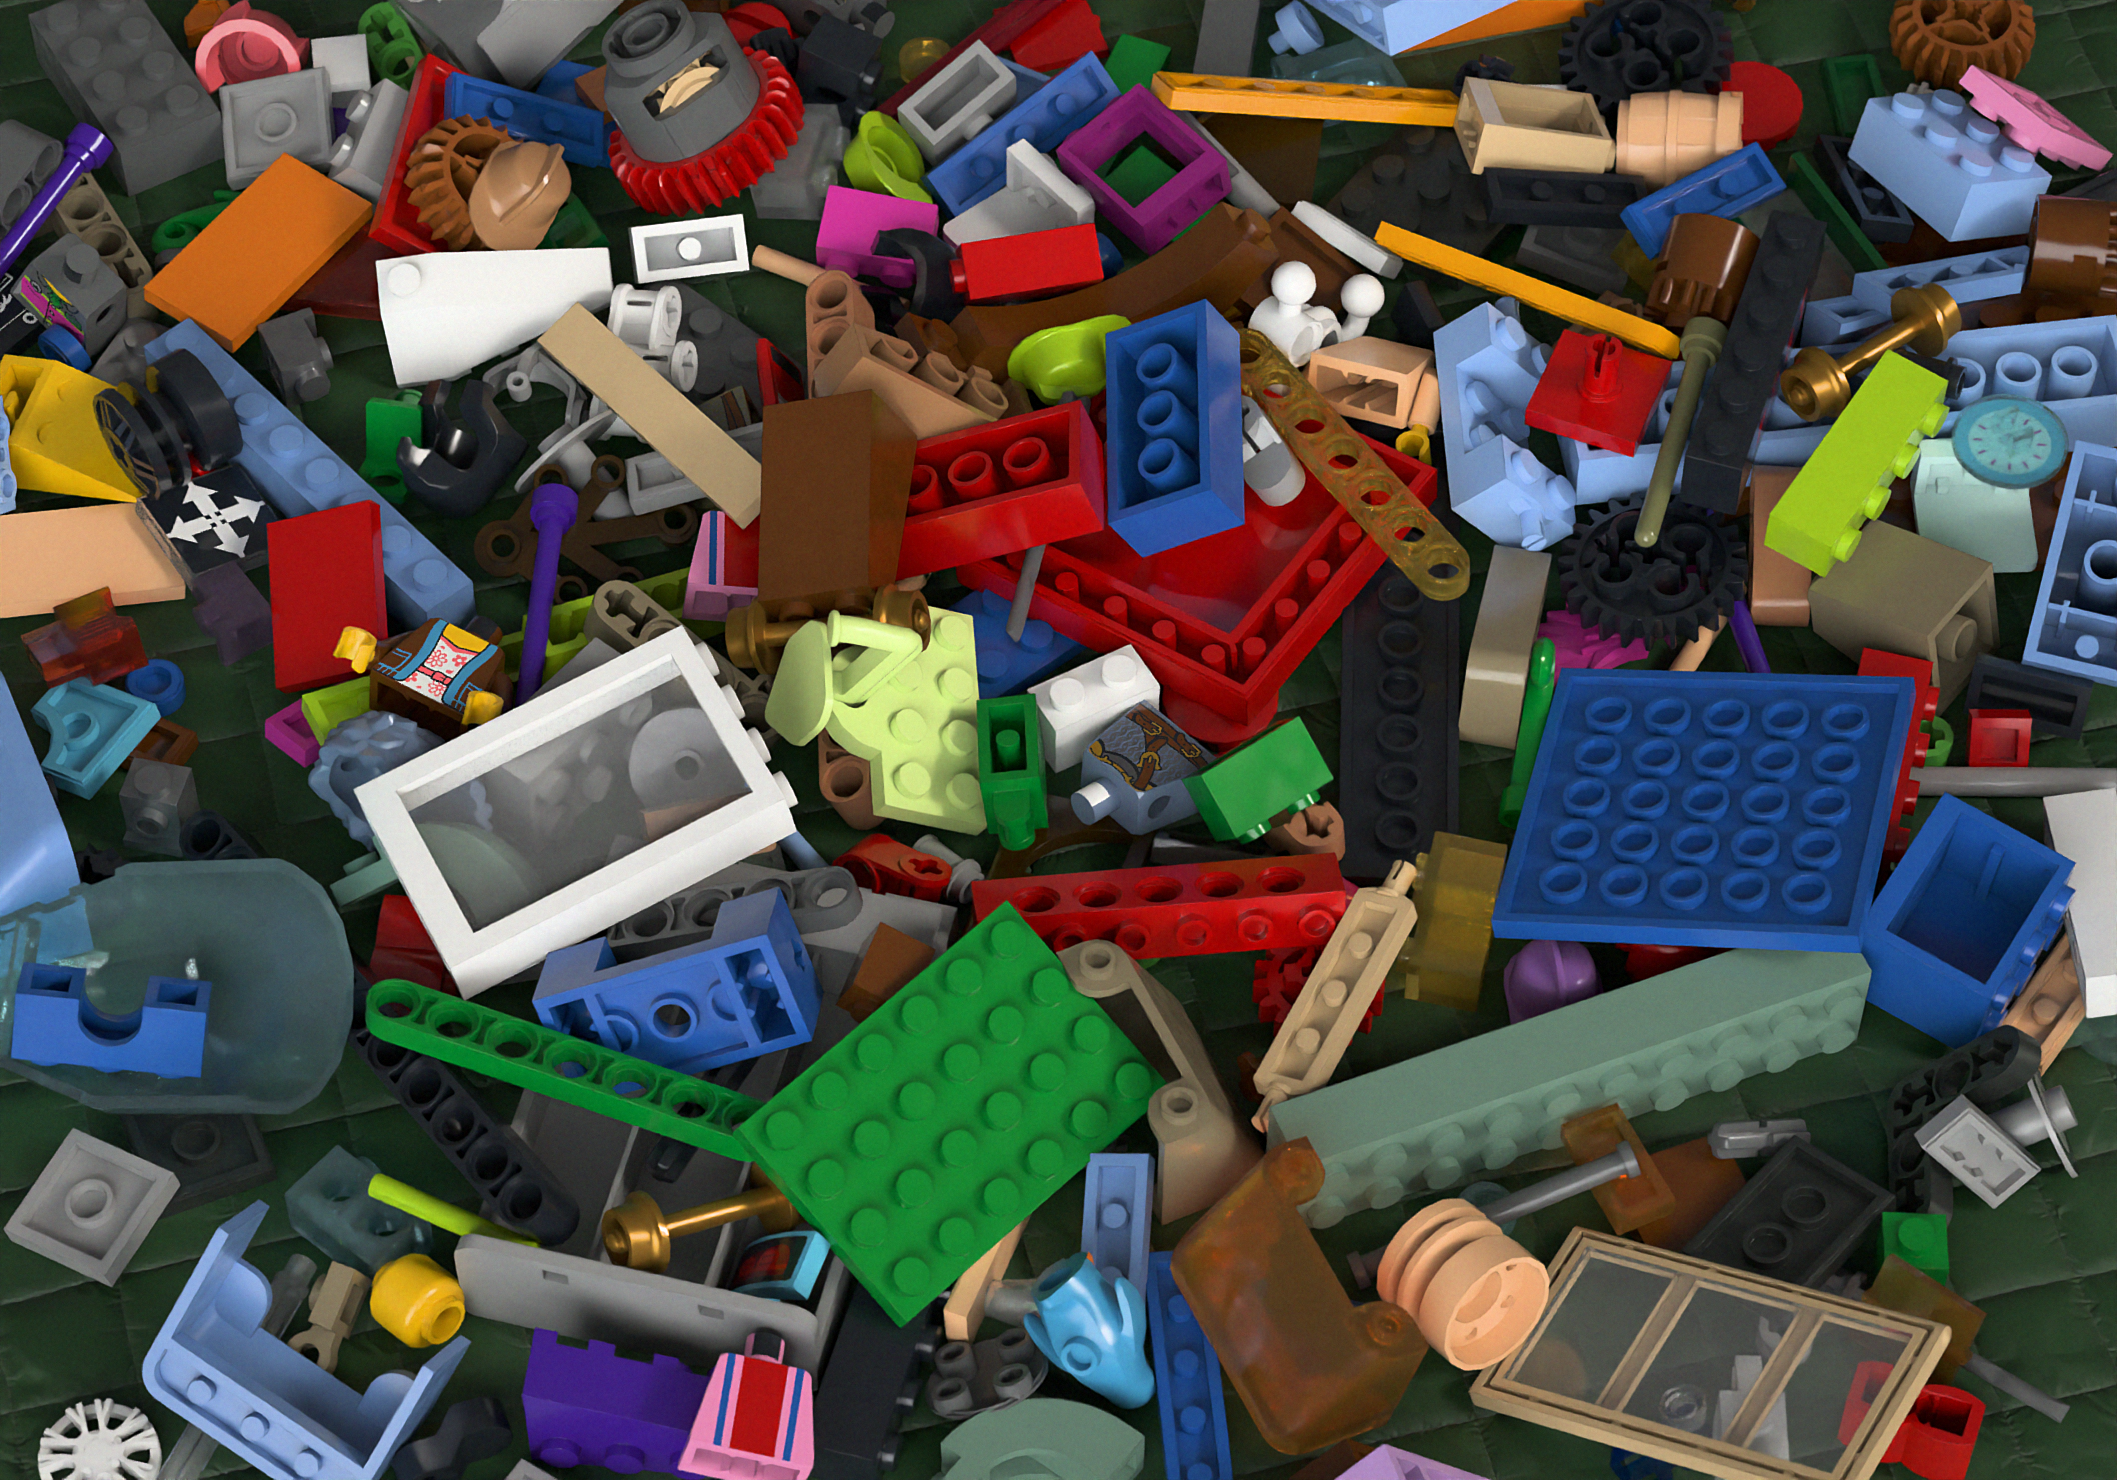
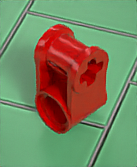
M879 833L867 835L835 859L831 865L847 869L853 875L858 887L871 889L872 893L884 896L886 893L937 904H939L943 887L949 884L953 873L952 867L943 859L919 852L891 839L887 835Z

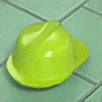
M868 111L860 118L859 133L847 146L843 157L845 172L854 189L932 204L931 192L920 179L925 174L921 153L914 140L890 116L879 111Z
M1112 314L1098 316L1071 325L1040 330L1023 339L1012 350L1007 361L1008 375L1011 379L1024 383L1025 388L1032 389L1044 404L1051 407L1057 406L1058 400H1061L1063 392L1073 391L1077 397L1087 396L1091 400L1106 388V333L1132 324L1126 317Z

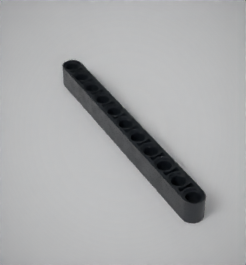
M203 809L190 816L182 826L179 835V847L182 853L498 1216L507 1224L537 1241L542 1246L555 1247L571 1238L580 1220V1207L577 1201L459 1067L381 1040L368 1030L365 1021L366 998L368 991L376 983L381 982L380 978L261 844L248 832L214 809ZM395 1002L386 1003L378 1009L381 1014L391 1018L403 1017L410 1013L403 1004Z

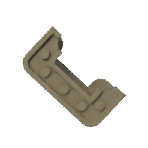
M1098 939L1085 941L1056 952V957L1062 962L1068 978L1076 991L1087 997H1092L1168 1083L1155 1091L1150 1098L1147 1116L1150 1127L1159 1142L1157 1183L1153 1185L1152 1209L1161 1226L1245 1193L1255 1187L1262 1178L1264 1151L1261 1142L1177 998L1122 948L1110 941Z

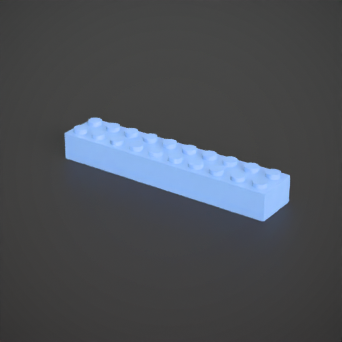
M2116 315L1958 331L1956 335L1948 340L1947 348L1937 357H1932L1946 362L1949 357L1957 358L1958 365L1967 367V375L1958 400L1948 398L1943 403L1950 409L1937 435L1934 438L1925 435L1923 439H1954L1959 422L1973 409L1989 403L2012 402L2032 407L2047 416L2057 426L2062 435L2064 452L2074 451L2076 439L2108 447H2117ZM1866 341L1816 347L1824 350L1834 360H1837ZM1905 344V345H1903L1902 347H1900V348H1904L1905 350H1907V351H1909V352L1916 353V352H1915L1911 347H1909L1907 344ZM1803 348L1792 349L1786 369L1794 364L1795 355ZM1685 361L1673 362L1671 378L1634 458L1556 434L1568 481L1576 493V505L1608 502L1610 499L1615 501L1629 500L1631 493L1634 492L1640 498H1645L1686 364ZM1878 361L1847 380L1852 398ZM1717 363L1707 371L1671 495L1680 493L1685 454ZM1780 385L1753 465L1803 467L1838 417L1830 418L1825 416L1812 422L1800 418L1786 402ZM1751 472L1749 474L1745 487L1750 486Z

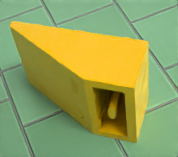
M4 354L0 362V395L3 398L4 413L8 417L10 424L8 439L11 470L16 477L18 489L139 503L143 494L129 480L112 456L96 421L92 404L94 395L105 389H115L117 391L118 387L57 360Z

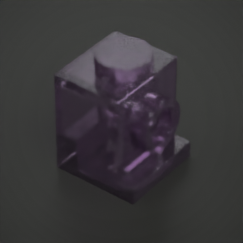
M234 560L215 570L204 572L193 581L191 593L198 603L197 606L192 608L193 616L200 630L208 639L215 636L219 659L225 667L273 642L270 605Z

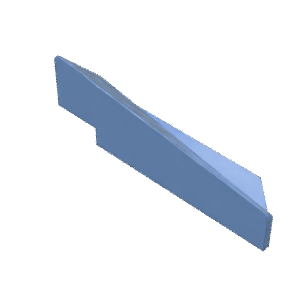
M2024 245L1855 274L1852 295L1806 303L1800 348L1863 342L1871 339L1894 325L1890 308L1891 299L1896 291L1902 287L1912 286L1918 288L1926 283L1938 284L1949 292L1956 302L1958 309L1988 298L2020 293L2022 285L2025 284L2031 248Z

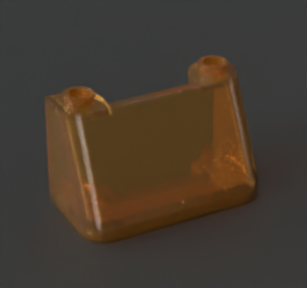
M1307 1136L1279 1144L1270 1149L1182 1236L1171 1256L1170 1262L1173 1279L1262 1437L1274 1449L1290 1455L1305 1454L1342 1441L1345 1438H1350L1386 1425L1430 1347L1415 1320L1405 1309L1395 1303L1386 1301L1370 1302L1354 1308L1296 1208V1206L1313 1200L1321 1190L1325 1179V1170L1322 1162Z

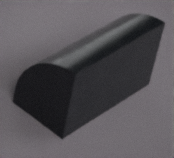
M1982 651L1977 652L1963 713L1969 714V709L2029 710L2032 717V730L2080 740L2094 684L2093 680L2021 664L2022 661Z

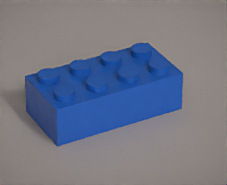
M1207 299L1106 333L1108 524L1142 558L1244 525L1239 333Z

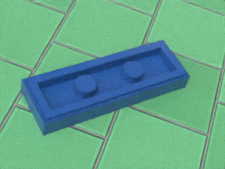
M454 71L445 80L444 121L449 118L455 120L457 117H462L467 113L474 121L487 115L493 129L496 126L507 124L508 136L513 140L524 137L523 143L535 141L544 143L547 146L560 143L565 147L561 156L563 160L595 168L603 160L604 112Z
M1756 141L1627 206L1620 214V217L1649 261H1652L1659 257L1669 221L1675 215L1702 213L1732 220L1779 196L1787 186Z

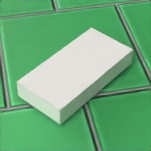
M1304 200L1302 202L1298 201L1292 211L1296 218L1326 242L1379 275L1395 279L1404 264L1402 258L1391 253L1317 205Z

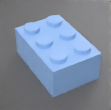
M1938 89L1934 93L1915 95L1896 93L1892 97L1869 98L1848 156L1945 239L1953 242L2029 233L2035 198L2037 194H2046L2052 176L2034 162L2035 158L2030 152L2016 147L1999 133L2000 129L1996 124L1978 116L1965 105V99L1955 92Z

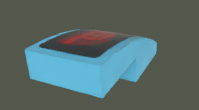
M817 1231L783 1232L762 1237L745 1248L727 1290L777 1302L780 1299L808 1300L831 1245Z

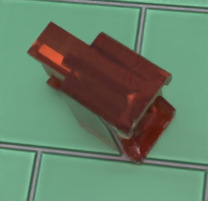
M108 586L52 607L56 622L20 636L29 662L33 663L49 689L84 675L92 686L95 687L149 665L134 620L131 616H117L111 598L112 594Z

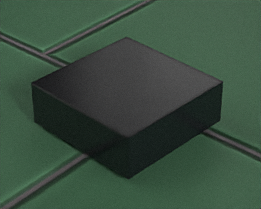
M1423 280L1405 283L1391 313V317L1406 345L1433 351L1435 347L1433 332L1445 326L1446 322Z

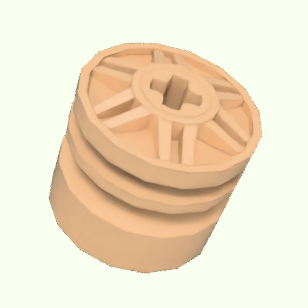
M1462 1198L1440 1200L1423 1208L1406 1222L1387 1246L1377 1274V1291L1383 1304L1392 1312L1400 1315L1409 1327L1421 1332L1425 1341L1446 1360L1464 1371L1484 1369L1504 1359L1524 1342L1541 1317L1548 1300L1550 1283L1544 1264L1518 1242L1504 1235L1501 1228L1496 1223L1487 1219L1485 1214L1476 1206Z

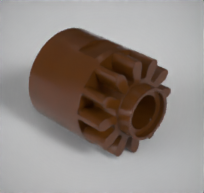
M2037 194L2027 246L2031 250L2025 289L2117 299V202Z
M1702 213L1675 215L1668 224L1650 283L1643 315L1653 318L1652 323L1664 327L1679 338L1682 337L1685 324L1690 319L1696 317L1715 319L1722 323L1729 331L1761 239L1746 227L1718 216Z

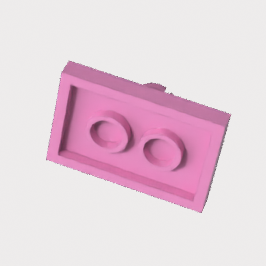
M1973 65L1970 66L1959 81V84L1974 95L1969 104L1992 121L1996 122L1999 119L2005 125L1999 133L2016 147L2030 152L2034 158L2041 152L2055 162L2059 159L2076 171L2081 165H2085L2101 172L2113 156L2110 151L2032 91Z

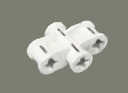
M618 284L612 294L607 328L673 385L674 388L681 392L690 391L697 376L698 357L696 347L691 341L681 340L675 346L682 313L681 298L677 288L674 286H664L660 291L634 290L630 284ZM596 396L592 398L589 419L609 410ZM618 416L610 428L598 439L606 441L612 435L637 437L639 442L646 443Z

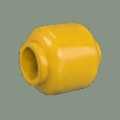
M411 1253L384 1264L378 1270L372 1282L370 1310L372 1317L404 1344L412 1348H425L433 1344L439 1345L444 1343L456 1333L464 1320L465 1297L459 1286V1281L427 1255Z

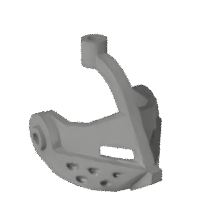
M538 342L527 348L520 355L496 365L483 375L482 381L495 386L492 400L498 393L508 387L511 398L515 401L523 402L532 394L530 382H543L555 386L567 396L565 424L569 423L575 430L589 420L587 396L573 376L553 359Z

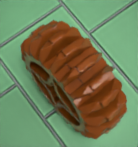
M1897 0L1894 4L1893 15L1890 18L1889 24L1892 55L1899 57L1901 70H1914L1916 83L1930 80L1933 82L1935 91L1942 86L1953 88L1957 94L1962 89H1966L1959 84V81L1971 65L2007 81H2015L2020 69L2025 68L2026 63L2030 60L2035 41L2036 30H2034L2035 23L2033 22L2032 7L2025 5L2024 0Z
M467 113L462 117H457L455 120L449 118L446 121L439 122L432 130L426 132L418 140L415 150L410 154V158L406 162L410 170L407 172L403 182L413 189L407 203L418 206L421 210L416 223L428 222L433 228L431 240L445 239L448 243V252H459L461 249H463V252L493 251L484 244L474 230L469 218L468 200L474 183L494 149L499 144L508 141L523 143L524 137L515 140L508 136L507 124L496 126L493 129L487 115L474 121Z

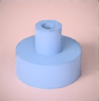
M1293 0L1276 12L1275 18L1280 30L1268 37V41L1278 55L1283 54L1292 47L1298 54L1307 57L1324 45L1325 40L1319 25L1307 8L1299 1Z

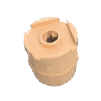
M1670 90V92L1636 93L1631 95L1630 100H1620L1617 123L1616 174L1643 176L1649 196L1742 149L1743 92L1720 91L1719 96L1684 93L1682 90Z

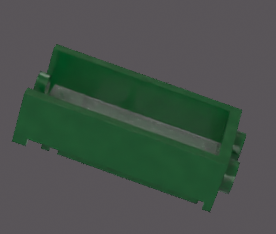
M1801 152L1790 155L1786 180L1787 187L1779 196L1730 220L1751 230L1760 239H1762L1772 209L1827 222L1821 266L1809 302L1852 295L1855 274L1890 268ZM1804 317L1794 343L1796 348H1800Z

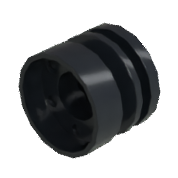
M178 348L146 366L144 372L146 387L134 377H126L119 381L117 391L115 389H105L94 395L92 403L96 421L112 456L135 487L150 500L158 501L169 495L172 490V484L183 487L190 483L192 477L190 462L201 471H211L240 454L243 448L240 427L222 389L202 362L185 348Z

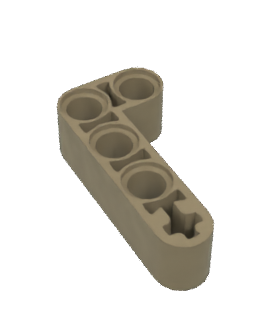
M82 172L32 239L52 231L56 232L59 239L69 232L76 234L85 244L91 245L97 250L100 259L126 285V321L129 317H140L155 323L159 318L160 309L144 300L143 287L153 279L151 267L91 172Z
M1501 545L1494 546L1466 668L1458 726L1459 740L1515 749L1530 667L1531 650L1534 642L1537 640L1553 554Z
M622 580L609 581L599 587L584 620L583 631L589 643L596 637L622 655L681 625L694 646L703 642L702 639L638 587ZM639 632V637L635 638L636 633ZM705 643L720 674L714 676L719 688L730 684L745 713V717L739 720L740 723L750 722L758 726L762 731L760 735L770 753L784 738L765 720V709L777 672L773 675L759 674L752 681ZM683 676L651 691V694L669 709L687 706L701 707Z

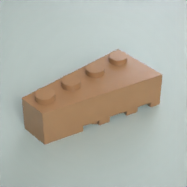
M852 323L812 372L819 397L872 389L917 435V441L1033 412L1024 383L1009 378L1003 386L990 382L993 377L989 370L974 365L964 373L957 370L951 364L948 356L932 350L925 358L919 357L907 341L856 323Z

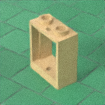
M1465 77L1453 127L1472 173L1482 174L1484 167L1604 173V171L1609 172L1612 169L1616 154V143L1614 139H1611L1605 126V118L1603 115H1600L1591 94Z

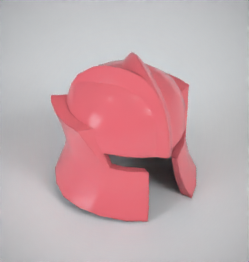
M242 0L228 8L216 20L211 31L202 38L196 51V75L210 96L225 81L228 85L302 71L308 62L310 40L309 38H297L291 26L281 17L269 11L251 9L248 1Z

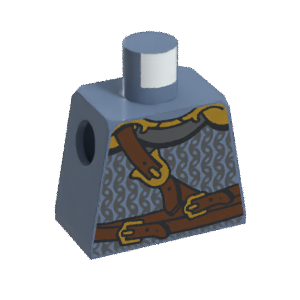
M1143 700L1087 745L1083 752L1081 789L1071 796L1073 811L1087 825H1092L1109 815L1131 834H1146L1199 812L1181 779L1213 761L1216 757L1150 703Z

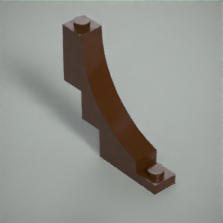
M1221 201L1198 224L1159 253L1099 284L1052 299L1020 305L995 307L966 306L949 325L939 319L931 321L907 312L893 328L899 339L907 341L919 357L925 358L931 350L948 356L951 364L957 370L964 373L972 365L989 370L993 377L990 382L1003 386L1011 378L1008 375L1007 361L1012 350L1023 339L1040 330L1071 325L1098 316L1112 314L1126 317L1131 324H1135L1207 299L1223 315L1269 268L1280 254L1268 235L1271 232L1269 224L1259 213L1250 208H1246L1243 211ZM1026 388L1033 408L1040 399L1032 389Z

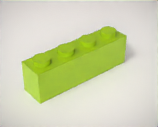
M1887 349L1769 514L1764 545L1824 578L1837 560L1846 563L1861 539L1862 532L1859 531V528L1867 517L1875 521L1884 510L1891 495V490L1888 489L1896 476L1905 479L1911 472L1921 451L1917 447L1925 435L1934 438L1944 424L1950 409L1943 404L1948 380Z

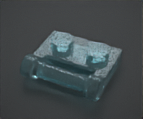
M1354 34L1353 40L1293 58L1289 54H1284L1270 60V70L1273 79L1408 88L1390 56ZM1325 119L1324 128L1349 120Z

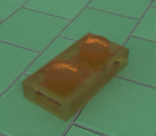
M1618 1103L1561 1124L1560 1139L1576 1166L1616 1151V1143L1626 1139L1629 1142L1638 1162L1641 1175L1628 1179L1625 1174L1590 1189L1618 1236L1674 1213L1676 1199Z

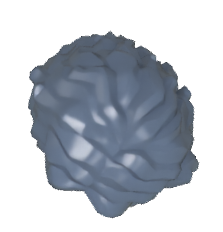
M369 711L358 717L340 722L337 728L331 729L328 732L327 739H325L318 752L320 758L314 762L315 768L311 770L308 776V785L320 798L330 803L335 817L342 819L343 827L348 828L352 839L362 842L369 852L376 851L377 853L378 850L371 838L375 834L364 815L353 789L446 742L442 737L428 729L417 727V722L408 718H403L387 711ZM478 778L408 813L414 824L452 822L472 826L490 834L494 832L493 826L489 823L494 818L492 814L494 810L485 803L487 786Z

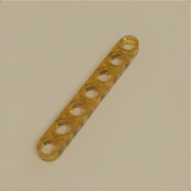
M1251 328L1236 329L1240 336V350H1252L1260 355L1254 362L1240 363L1241 396L1251 397L1271 419L1275 428L1295 455L1423 594L1435 600L1445 601L1458 598L1465 593L1470 584V557L1466 550L1266 335ZM1274 384H1282L1291 388L1292 393L1283 398H1271L1266 396L1263 390ZM1306 419H1314L1322 422L1325 427L1319 432L1306 434L1298 431L1295 425ZM1337 455H1349L1358 460L1356 465L1348 469L1333 468L1327 462ZM1376 490L1386 492L1391 496V499L1382 505H1370L1361 500V496L1365 493ZM1404 527H1416L1422 530L1425 536L1414 542H1405L1395 537L1394 533ZM1439 563H1447L1458 568L1459 573L1448 579H1439L1429 574L1428 570Z

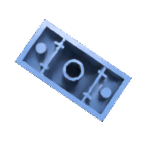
M2076 439L2021 664L2089 679L2096 683L2117 687V449Z

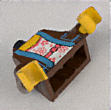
M485 616L474 617L465 629L459 628L441 618H430L417 630H410L381 641L376 640L371 633L358 627H345L333 652V656L336 658L343 657L352 660V668L358 673H363L366 669L370 670V709L377 712H391L417 722V727L428 729L442 737L446 743L513 710V683L510 677L504 673L505 653L497 646L502 640V631L493 620Z

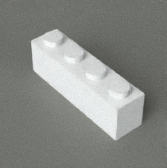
M2108 788L2043 797V832L2046 847L2076 862L2068 882V886L2074 888L2076 893L2063 915L2086 1018L2116 1015V789Z

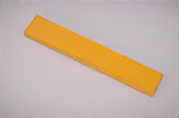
M1159 71L1153 73L1150 89L1154 96L1169 109L1446 127H1453L1460 98L1450 90Z
M1381 221L1374 237L1377 244L1398 257L1503 297H1513L1519 303L1598 333L1607 334L1611 338L1613 336L1622 342L1669 360H1672V358L1677 359L1680 352L1679 344L1681 338L1660 325Z

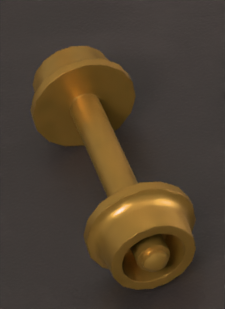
M1926 283L1918 288L1912 286L1902 287L1896 291L1891 299L1890 308L1894 325L1842 357L1834 360L1828 353L1818 347H1804L1795 355L1794 364L1785 369L1781 374L1780 385L1786 402L1793 412L1808 422L1817 421L1825 416L1830 418L1839 417L1852 399L1847 380L1879 361L1887 349L1894 352L1907 344L1920 355L1937 357L1942 354L1947 348L1948 340L1958 333L1962 323L1960 311L1952 296L1942 286L1935 283Z
M891 583L883 584L878 588L875 595L872 614L850 615L910 628L922 638L923 649L921 652L927 649L930 642V613L926 599L920 591H900L896 585ZM757 596L751 601L750 605L734 607L728 613L725 625V641L729 657L737 668H756L760 674L773 675L778 671L784 646L790 637L807 622L814 620L827 625L828 618L780 622L758 602Z
M754 1161L750 1170L751 1190L665 1215L662 1214L655 1200L647 1192L634 1191L626 1196L624 1204L604 1212L601 1231L607 1255L613 1265L659 1275L667 1270L670 1261L671 1239L758 1215L764 1228L771 1235L794 1232L797 1225L807 1221Z

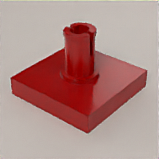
M1564 329L1526 407L1524 424L1634 458L1671 378L1673 362L1623 347L1621 341L1613 336L1610 343L1606 342L1607 334H1595L1589 337Z

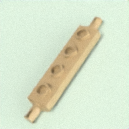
M1396 860L1382 887L1358 888L1253 1077L1257 1092L1265 1096L1258 1111L1251 1119V1123L1259 1131L1264 1133L1267 1130L1268 1132L1270 1106L1323 1089L1328 1083L1418 918L1414 903L1405 897L1412 881L1417 876V870L1412 864L1405 861L1403 865L1402 860Z

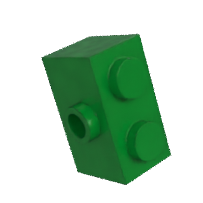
M1296 716L1277 721L1181 780L1215 841L1220 842L1237 838L1240 844L1243 845L1268 832L1272 828L1268 819L1285 808L1289 815H1293L1317 802L1321 798L1317 789L1334 778L1301 718Z

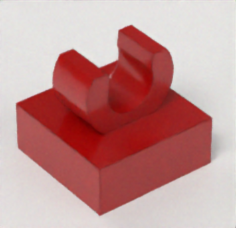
M1969 709L1965 766L2028 767L2032 724L2029 710Z

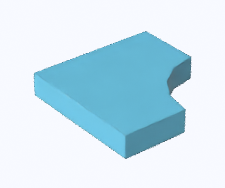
M68 670L59 677L30 710L36 724L51 734L49 752L40 765L43 774H50L56 787L88 800L94 796L161 718L155 703Z

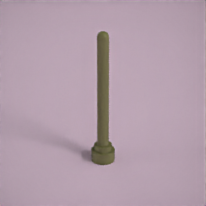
M1692 318L1685 324L1679 347L1686 364L1634 533V539L1641 547H1651L1657 541L1707 371L1719 361L1729 332L1722 323L1712 318Z

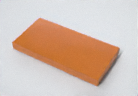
M284 152L143 287L144 300L180 322L190 318L218 345L234 353L258 330L257 325L265 323L373 217L372 203Z

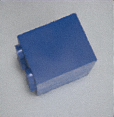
M1945 792L1871 906L1861 951L1872 970L1866 1001L1955 1050L2001 1026L2008 1013V1010L2005 1008L2013 995L2018 997L2021 995L2036 968L2035 960L2042 949L2046 952L2049 950L2064 923L2062 917L2076 893L2074 888L2068 886L2076 862Z

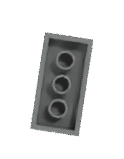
M63 0L28 15L37 60L78 122L93 126L112 143L114 150L105 162L128 197L225 157L222 120L219 109L144 0Z

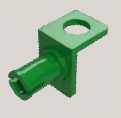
M416 390L401 391L395 400L370 397L366 403V459L357 474L387 502L402 504L406 502L410 495V492L404 486L403 473L396 461V451L401 437L407 436L411 438L413 445L423 448V408L417 404L422 393ZM382 475L393 476L400 480L398 484L390 487L376 486L369 481L374 477Z

